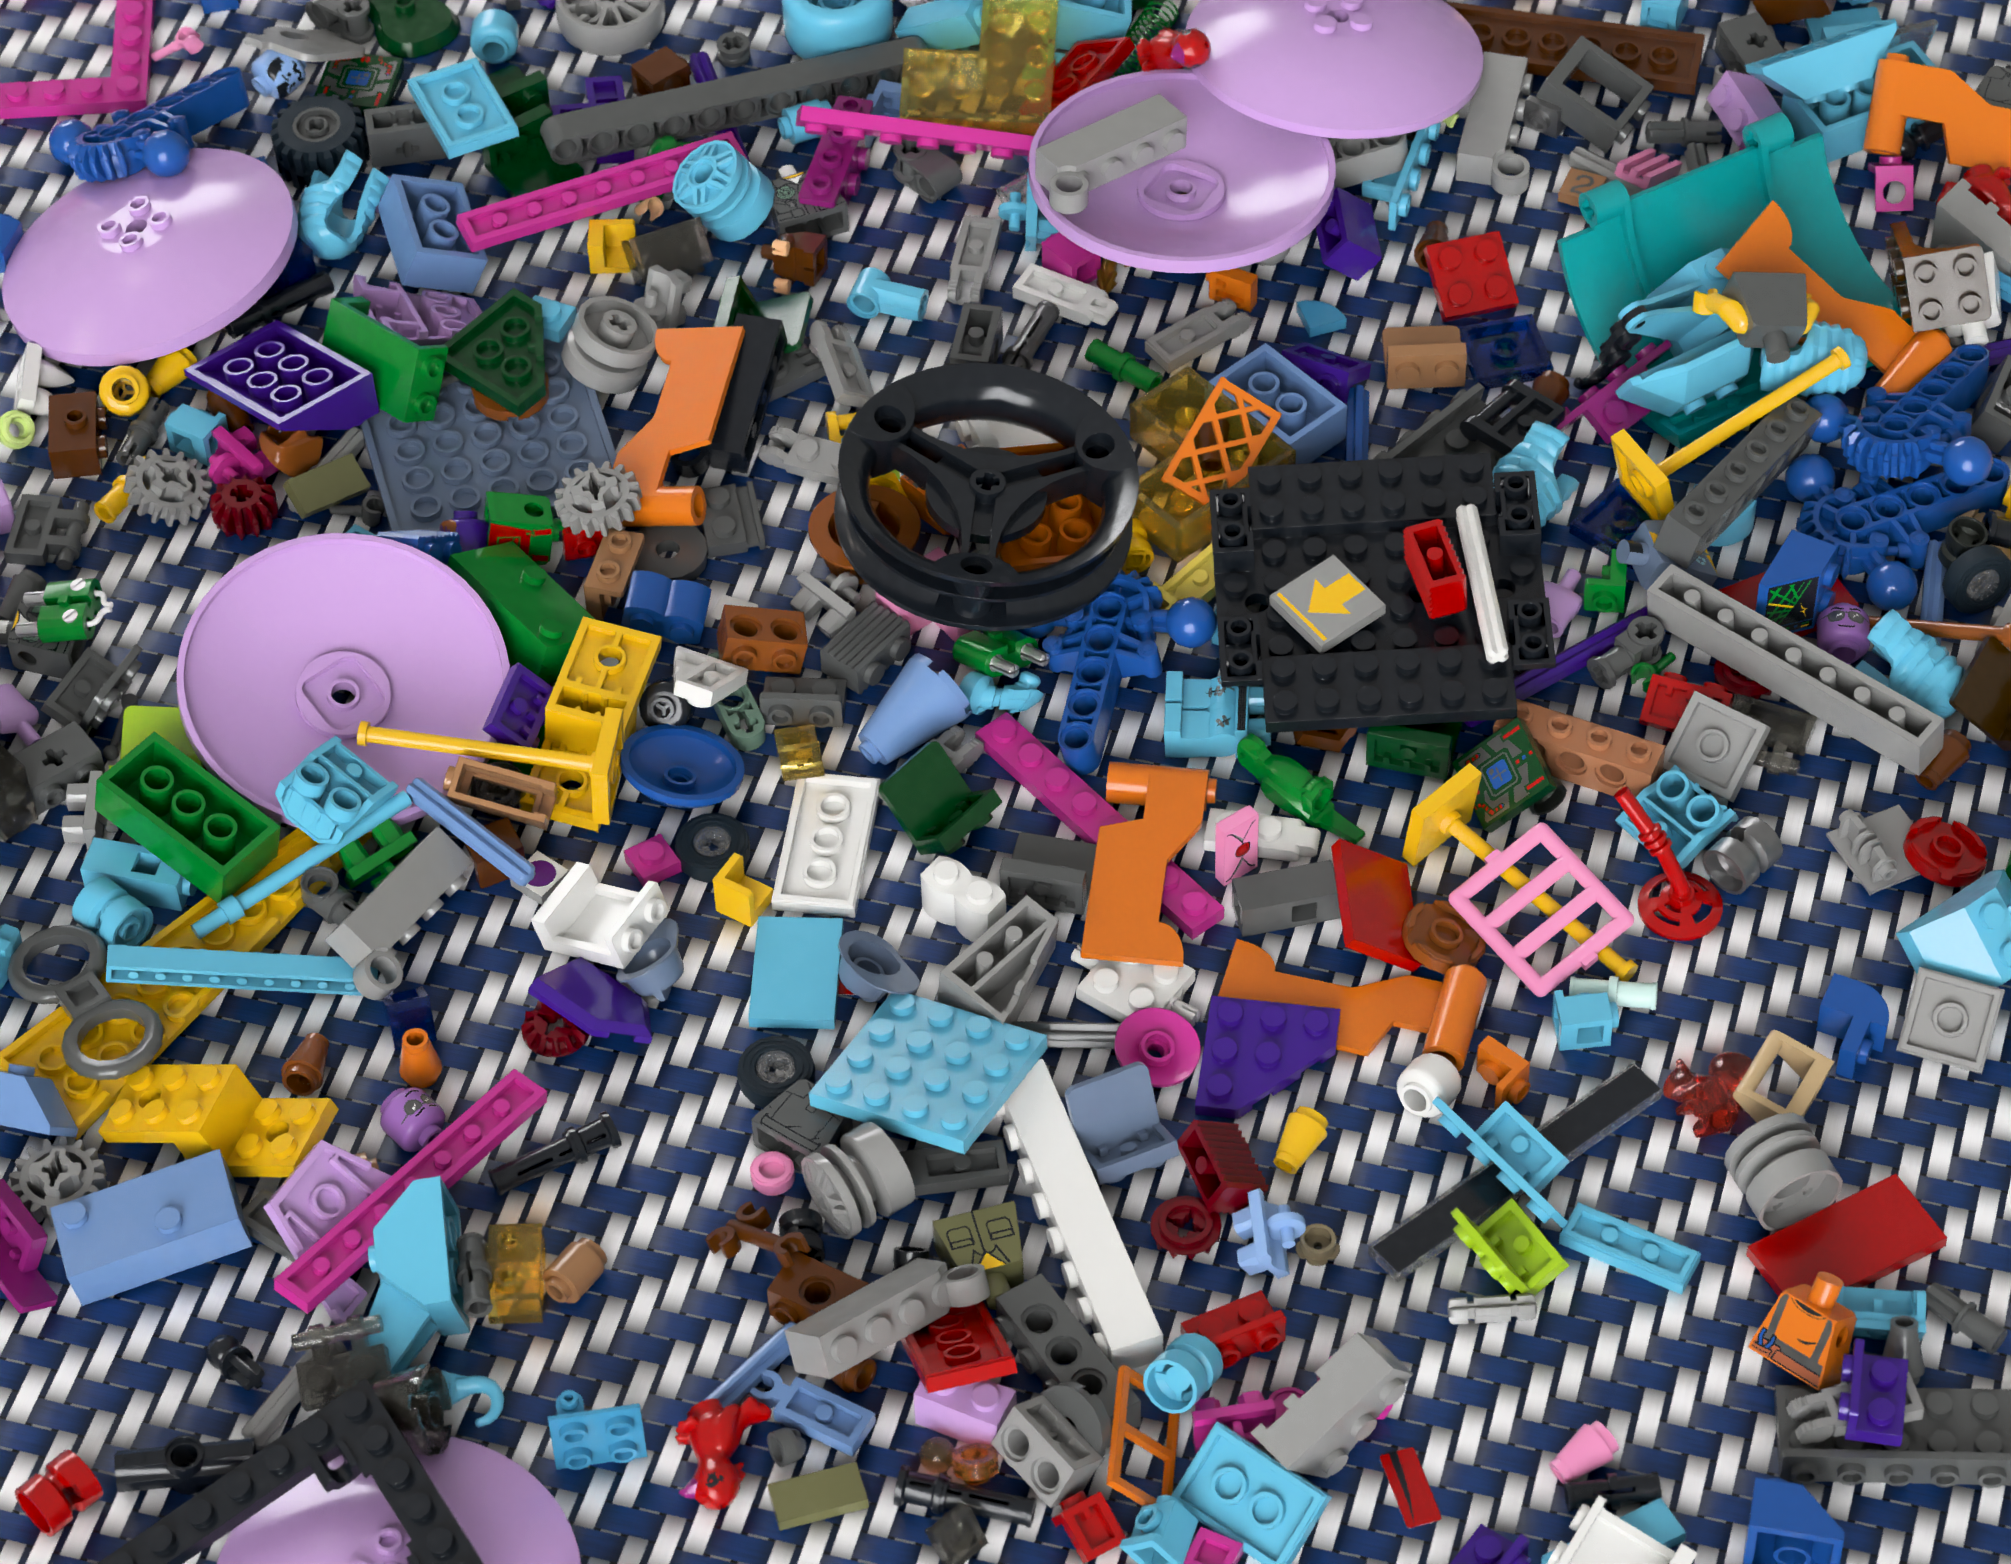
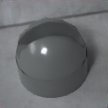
M781 1428L770 1432L767 1436L770 1454L779 1467L795 1463L801 1459L806 1451L805 1439L801 1438V1433L794 1428Z

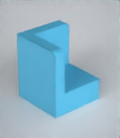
M1642 0L1640 26L1677 31L1688 10L1689 0Z

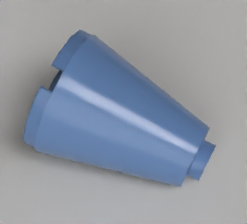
M917 653L907 661L859 733L858 737L861 744L858 748L871 763L876 764L879 761L887 765L950 729L953 725L955 726L972 714V710L965 709L970 703L960 687L943 669L936 673L927 667L933 662L927 656Z

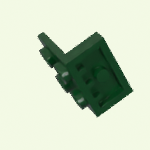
M1463 722L1369 727L1367 731L1366 765L1447 780Z

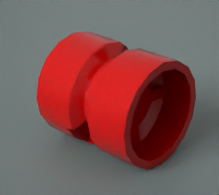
M67 1449L46 1465V1474L44 1476L34 1474L15 1489L14 1492L18 1503L29 1519L43 1533L51 1537L73 1520L74 1510L84 1512L104 1494L102 1486L91 1469L78 1455Z

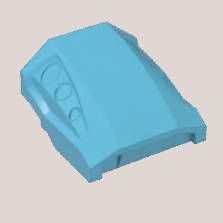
M336 735L310 752L287 777L279 782L275 792L285 817L317 843H341L348 832L362 819L389 800L399 787L394 781L389 782L342 745V740Z
M1676 765L1663 773L1656 782L1644 788L1636 796V799L1653 823H1659L1662 826V830L1667 833V837L1672 840L1671 848L1682 869L1687 867L1699 852L1711 843L1731 822L1739 820L1736 812L1730 808L1728 809L1724 804L1720 805L1711 794L1705 793L1699 784H1694L1690 781L1686 774ZM1623 811L1615 821L1643 845L1644 842H1641L1638 838L1640 832L1625 811Z

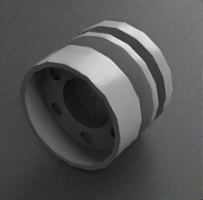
M1784 1113L1763 1119L1741 1133L1725 1153L1724 1165L1740 1191L1746 1194V1201L1762 1227L1773 1232L1788 1227L1832 1205L1842 1189V1178L1825 1151L1820 1150V1143L1801 1115Z
M865 1122L844 1134L840 1139L841 1149L836 1145L827 1144L822 1147L820 1153L813 1152L804 1157L801 1162L802 1174L815 1205L831 1228L842 1238L851 1239L860 1233L862 1227L870 1228L877 1221L876 1211L882 1216L889 1217L911 1204L915 1199L913 1180L902 1155L883 1129L874 1122Z

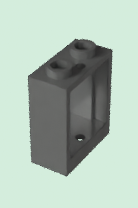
M1581 35L1544 81L1536 97L1559 106L1562 109V123L1607 153L1615 141L1622 145L1634 128L1630 124L1633 118L1640 122L1652 105L1647 98L1655 86ZM1577 69L1586 73L1629 104L1616 121L1565 86Z

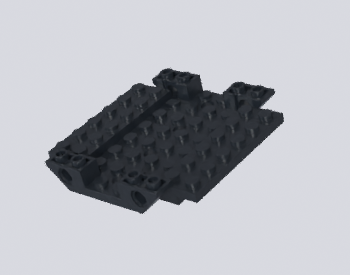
M1490 453L1255 466L1248 467L1249 488L1209 490L1221 686L1263 685L1266 733L1517 718V701L1513 670L1556 668L1549 597L1546 598L1541 560V525L1535 471L1494 473L1493 484ZM1474 504L1478 508L1495 590L1507 589L1513 593L1512 596L1507 598L1497 597L1509 649V657L1503 663L1498 661L1492 664L1486 660L1456 520V509L1460 505ZM1440 519L1443 520V526L1446 527L1448 538L1451 539V544H1453V550L1456 551V556H1458L1461 568L1464 569V574L1466 575L1467 608L1465 611L1432 619L1429 618L1423 603H1418L1411 599V597L1419 594L1404 558L1403 530L1409 526ZM1335 555L1386 604V613L1327 652L1320 654L1270 605L1269 595L1327 558ZM1256 603L1268 607L1262 612H1252L1247 609L1250 605Z

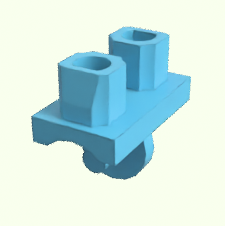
M1027 174V203L1021 202V193L1011 192L1010 202L999 205L998 215L1000 218L1009 221L1010 231H1019L1020 221L1026 220L1025 251H1036L1037 243H1042L1052 234L1058 233V230L1045 217H1038V206L1033 198Z

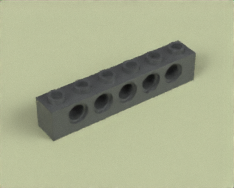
M1796 396L1772 410L1667 514L1653 547L1687 569L1790 465L1791 461L1808 447L1823 414Z

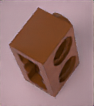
M724 605L717 631L719 659L754 671L800 675L808 647L804 612Z

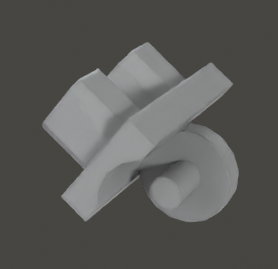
M658 264L651 266L648 270L644 297L636 299L634 304L650 315L658 329L677 328V326L685 323L687 312L684 305L681 304L682 294L691 290L692 278L680 269L668 272Z
M805 570L796 578L802 588L791 600L790 605L794 611L804 612L806 621H810L821 607L827 610L816 625L829 639L836 636L856 617L855 608L847 603L850 601L853 604H857L861 599V594L856 591L859 584L858 578L852 573L844 572L838 577L830 573L825 579V583L830 588H827Z
M90 771L88 783L67 784L66 804L68 811H85L84 815L63 816L62 834L64 842L86 843L87 851L94 837L103 839L105 825L108 832L114 833L118 831L116 825L95 810L96 780L103 775V771Z

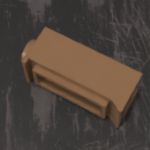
M461 756L458 758L456 767H448L443 783V790L448 791V799L457 805L503 818L508 817L511 820L532 825L546 831L558 795L557 784L554 782ZM473 778L536 795L532 812L468 795Z

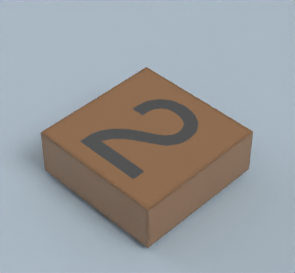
M1571 167L1559 190L1558 202L1579 207V195L1605 184L1607 177Z

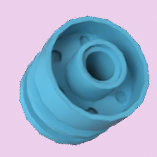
M720 140L704 143L690 152L680 164L674 176L672 188L674 199L680 206L719 240L728 242L743 239L758 229L767 218L773 206L775 193L770 179L727 141Z

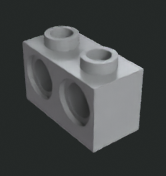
M1044 1395L1014 1405L991 1442V1445L1001 1454L1006 1463L1014 1468L1034 1490L1035 1494L1050 1508L1059 1505L1062 1501L1084 1490L1103 1460L1100 1454Z

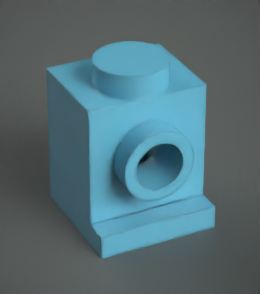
M184 403L177 410L172 411L164 423L170 450L176 453L182 451L185 457L197 459L199 463L206 466L210 465L209 458L215 454L218 447V441L212 436V430L223 426L229 432L226 414L218 412L214 417L205 410L195 409Z
M1554 990L1552 1021L1559 1051L1611 1045L1612 1028L1619 1027V1014L1616 1002H1609L1607 992L1579 993L1574 996H1564L1563 990Z
M1160 1495L1154 1504L1141 1507L1135 1519V1526L1131 1537L1122 1539L1119 1547L1138 1564H1183L1199 1520L1177 1498L1170 1495Z

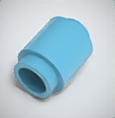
M813 99L783 108L782 117L777 119L782 138L784 140L789 138L790 142L794 145L821 137L822 135L805 133V127L796 126L797 110L801 105L832 109L828 100L819 101L818 99Z

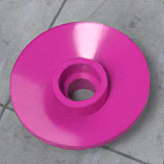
M1145 1008L1130 1014L1119 1026L1114 1041L1115 1054L1120 1066L1123 1067L1137 1061L1143 1062L1149 1069L1152 1087H1170L1185 1081L1194 1072L1200 1059L1201 1047L1195 1029L1181 1015L1163 1008ZM1155 1050L1161 1054L1162 1058L1153 1057L1148 1051Z

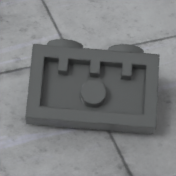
M765 676L764 691L760 693L759 699L760 712L764 718L765 725L816 726L819 728L843 727L847 698V679Z

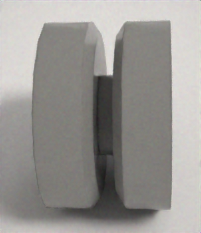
M612 296L589 298L580 306L573 328L569 331L561 353L564 366L576 380L591 389L610 394L630 392L640 384L648 361L652 358L656 349L655 334L658 329L657 325L646 311L627 300Z

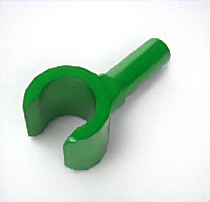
M1669 652L1653 665L1647 662L1635 664L1631 669V684H1635L1641 678H1646L1642 686L1643 692L1647 693L1652 674L1659 675L1661 671L1676 660L1675 654Z

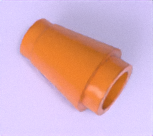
M412 1028L406 1031L402 1037L399 1073L402 1079L410 1086L427 1088L437 1081L442 1071V1062L427 1032L420 1028Z

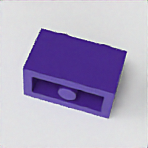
M1336 187L1326 214L1316 226L1322 262L1330 268L1358 281L1382 259L1373 210L1370 203Z

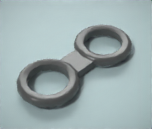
M75 925L52 926L38 931L24 940L10 957L7 976L12 989L28 1001L39 1004H60L72 1021L64 1032L61 1050L66 1064L80 1076L95 1080H113L137 1072L151 1062L162 1045L164 1027L158 1013L142 1002L131 999H111L110 994L99 981L106 971L107 949L102 938L90 929ZM73 944L83 947L90 953L87 965L82 972L71 980L59 984L43 985L33 982L26 976L28 965L33 958L50 947ZM127 1018L137 1021L145 1027L144 1037L139 1045L127 1055L117 1059L99 1061L88 1058L80 1051L82 1040L87 1033L98 1024L108 1020Z

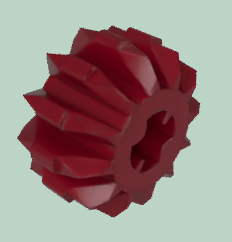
M247 473L242 479H235L230 475L228 484H217L216 493L211 495L210 500L213 522L216 524L217 529H222L226 537L237 534L243 540L246 535L253 534L258 538L260 529L271 530L273 520L278 518L277 513L279 509L275 490L272 488V485L264 482L262 476L251 480Z

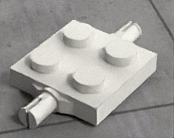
M1080 944L1072 952L1071 961L1077 962L1090 970L1088 975L1076 987V998L1120 1023L1130 1014L1145 1008H1163L1173 1011L1185 1018L1192 1027L1195 1026V1022L1199 1021L1201 1010L1182 1001L1183 994L1195 982V970L1185 964H1183V967L1081 958L1082 945Z

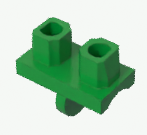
M389 818L371 831V835L381 848L376 853L369 856L358 839L341 848L338 855L347 872L344 881L350 890L380 872L382 875L370 882L375 889L396 867L393 863L414 849L413 845L418 840L411 830L404 834L402 829Z

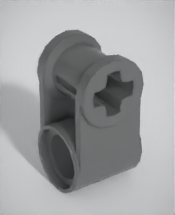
M310 0L305 5L307 16L319 29L326 28L332 32L342 34L341 38L359 45L370 41L374 37V27L368 19L370 11L368 0Z
M902 140L901 145H894V154L897 157L893 167L894 177L897 181L916 192L924 201L934 203L962 182L961 169L951 157L944 155L938 150L918 148L915 141Z

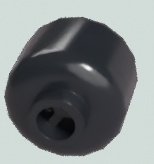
M673 677L660 678L650 684L643 692L639 701V712L648 727L660 724L686 725L693 717L696 707L690 705L687 699L673 695Z

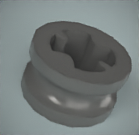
M728 32L721 35L717 40L719 62L727 67H740L746 64L750 59L748 37L740 32Z

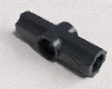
M182 1435L175 1437L163 1447L117 1451L115 1454V1474L118 1492L172 1487L180 1494L191 1495L198 1493L207 1484H213L257 1453L255 1438L201 1443L193 1436ZM192 1463V1464L189 1465V1466L181 1467V1466H183L184 1464Z

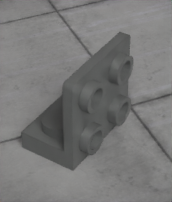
M1026 832L1019 833L1012 858L1003 857L999 869L1000 888L1006 895V902L1017 904L1028 895L1044 909L1083 915L1090 893L1097 844Z

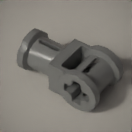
M1639 616L1629 623L1627 630L1615 637L1613 648L1601 656H1593L1588 659L1587 669L1596 684L1602 689H1611L1616 685V680L1624 674L1628 673L1631 676V669L1635 664L1647 662L1653 665L1658 662L1662 657V649L1659 644L1663 641L1665 633L1662 623L1654 617Z

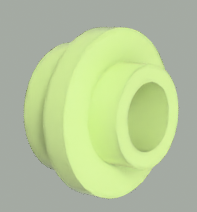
M11 410L0 417V442L4 446L17 450L28 446L35 436V425L29 415L19 410ZM11 424H15L18 427V437L11 435L9 431Z

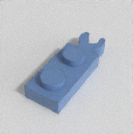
M764 1370L762 1373L763 1384L772 1389L762 1392L752 1387L750 1390V1397H754L758 1402L765 1404L769 1408L775 1407L773 1410L775 1421L794 1428L800 1433L851 1457L855 1455L876 1423L874 1412L797 1376L791 1385L788 1386L783 1383L778 1373L772 1370Z

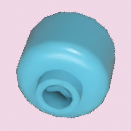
M488 9L475 17L471 27L470 44L472 52L477 58L492 64L503 63L512 58L517 50L519 36L518 24L514 17L500 9Z

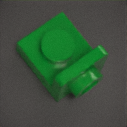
M1612 549L1611 565L1602 566V579H1585L1584 610L1603 613H1624L1627 564H1621L1617 561L1616 549Z

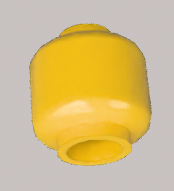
M119 365L103 375L99 384V396L102 404L111 413L120 417H132L140 414L151 397V386L140 370L132 366ZM126 385L131 386L134 391L127 390ZM122 388L123 394L119 396V391ZM127 395H133L130 399L124 400Z

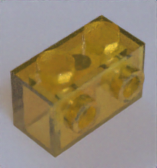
M543 1224L489 1225L488 1242H485L486 1262L491 1266L493 1275L492 1281L489 1284L493 1305L492 1311L488 1314L489 1324L543 1323L545 1291L543 1273L546 1268V1243Z

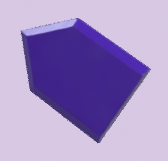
M582 957L536 977L529 986L528 993L591 1036L609 1038L610 1033L633 1036V1042L651 1044L652 1042L648 1003Z

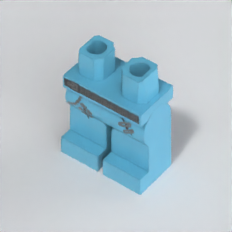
M1167 671L1164 715L1165 758L1226 757L1236 754V758H1238L1237 745L1248 733L1257 735L1266 743V746H1271V733H1266L1265 718H1249L1250 715H1265L1263 687H1222L1221 676L1213 679H1183V671Z

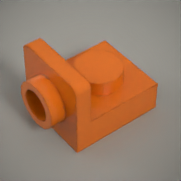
M1238 268L1206 273V281H1209L1210 299L1221 302L1222 299L1230 298L1237 304L1238 309L1251 312L1257 304L1258 275Z
M1488 1035L1478 1045L1476 1071L1480 1073L1486 1082L1496 1086L1494 1109L1497 1110L1505 1100L1510 1105L1512 1103L1519 1104L1530 1089V1062Z

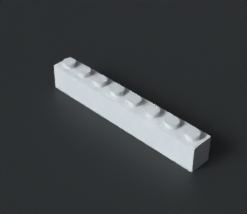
M1040 1059L1000 1108L995 1117H1003L1006 1124L1003 1126V1133L1007 1147L1010 1151L1017 1150L1020 1157L1017 1160V1166L1021 1180L1024 1185L1031 1184L1034 1190L1032 1203L1039 1220L1045 1218L1049 1228L1046 1229L1050 1248L1053 1254L1060 1253L1064 1263L1061 1264V1270L1065 1284L1068 1289L1075 1288L1079 1298L1076 1299L1078 1314L1084 1325L1090 1323L1094 1334H1091L1092 1339L1117 1371L1123 1365L1134 1369L1151 1364L1163 1353L1162 1331L1044 1060Z

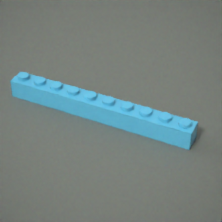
M124 944L108 945L106 982L363 996L355 987L353 981L354 969L341 956L329 957L292 955L287 953L237 952L232 950L182 949L178 947L163 948L127 946ZM370 967L372 975L377 980L378 969Z

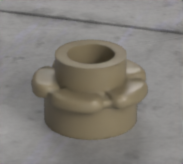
M1324 1224L1307 1226L1303 1235L1299 1237L1300 1241L1296 1243L1298 1256L1301 1259H1306L1313 1266H1323L1328 1260H1335L1340 1252V1245L1336 1243L1337 1237L1334 1231ZM1314 1246H1320L1322 1248L1315 1249Z

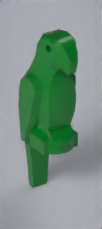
M1248 733L1238 743V761L1256 777L1261 784V790L1265 797L1272 803L1309 825L1325 829L1353 844H1357L1365 837V832L1335 811L1334 804L1331 801L1334 796L1332 780L1325 776L1313 777L1306 768L1292 758L1272 754L1266 747V743L1253 733Z

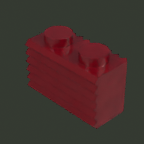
M1193 1120L1177 1140V1144L1209 1214L1215 1211L1216 1214L1222 1212L1224 1215L1229 1212L1232 1215V1213L1249 1206L1248 1192L1260 1188L1263 1191V1195L1268 1192L1269 1185L1266 1184L1262 1171H1258L1259 1164H1255V1157H1251L1252 1151H1249V1144L1245 1141V1137H1241L1242 1131L1238 1130L1239 1124Z

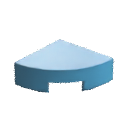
M1313 300L1297 302L1296 312L1309 337L1346 328V317L1336 307Z

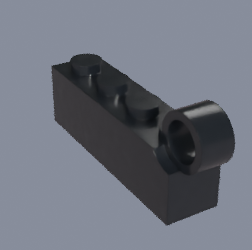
M737 313L733 326H743L745 335L712 443L696 448L701 452L691 461L678 459L682 453L672 455L670 460L674 471L678 475L685 478L698 477L710 465L711 468L747 474L788 341L782 320Z

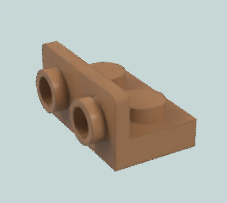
M609 528L608 536L602 538L583 586L586 611L596 620L603 621L608 606H614L617 597L621 598L624 596L645 543L644 534L625 530L618 531Z

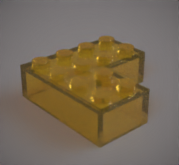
M983 0L979 51L904 48L899 118L1035 136L1039 126L1053 111L1059 0Z
M1189 366L1130 404V437L1161 461L1139 476V493L1132 518L1142 521L1147 531V538L1177 563L1212 540L1210 501L1202 505L1168 483L1161 481L1164 472L1189 432L1195 416L1202 410L1215 387ZM1222 392L1214 404L1215 409L1222 413L1238 409L1237 404ZM1246 413L1252 436L1261 434L1265 426L1249 413ZM1240 416L1226 418L1230 424L1227 442L1245 438ZM1271 432L1251 467L1296 464V450ZM1247 444L1226 448L1231 471L1239 470L1249 454ZM1190 457L1182 459L1173 474L1174 477L1184 483L1196 480ZM1201 468L1203 478L1224 473L1223 468L1218 471H1205ZM1248 473L1245 478L1229 489L1249 488ZM1226 479L1205 484L1209 498V490L1228 489ZM1198 486L1192 487L1199 491Z

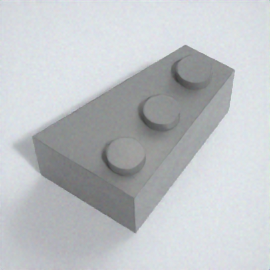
M1962 178L1937 203L1930 248H1949L1977 243L1982 247L1984 253L1993 251L1997 269L2011 277V225L1996 214L2000 208L1990 201L1985 205L1968 191L1972 185Z
M1026 895L940 971L937 1000L945 1005L995 1019L1003 1025L1004 1023L1011 1024L1013 1021H1017L1055 950L1059 920Z
M1356 1333L1314 1372L1320 1379L1300 1398L1292 1393L1283 1402L1288 1410L1268 1429L1260 1423L1251 1432L1287 1470L1326 1479L1338 1473L1347 1463V1454L1356 1443L1365 1439L1373 1432L1377 1425L1376 1419L1383 1410L1395 1403L1405 1392V1384L1413 1373L1375 1337Z

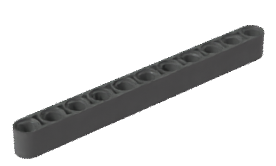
M910 36L557 114L549 117L542 123L540 134L555 163L561 165L571 164L651 146L656 139L666 135L678 140L781 117L783 108L813 99H818L819 101L828 100L830 105H834L837 97L840 95L853 96L860 99L866 98L869 93H874L880 79L920 86L934 78L937 73V65L924 41L919 37Z

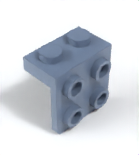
M1137 1061L1074 1084L1066 1089L1065 1099L1071 1124L1099 1185L1119 1182L1126 1175L1145 1168L1159 1167L1166 1160L1180 1155L1177 1140L1160 1123L1149 1069L1143 1062Z

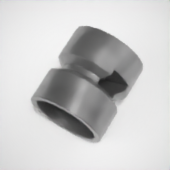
M1746 816L1726 834V837H1722L1703 855V865L1710 879L1722 890L1734 895L1742 894L1760 877V872L1764 873L1782 856V843L1776 832L1766 822L1753 816Z

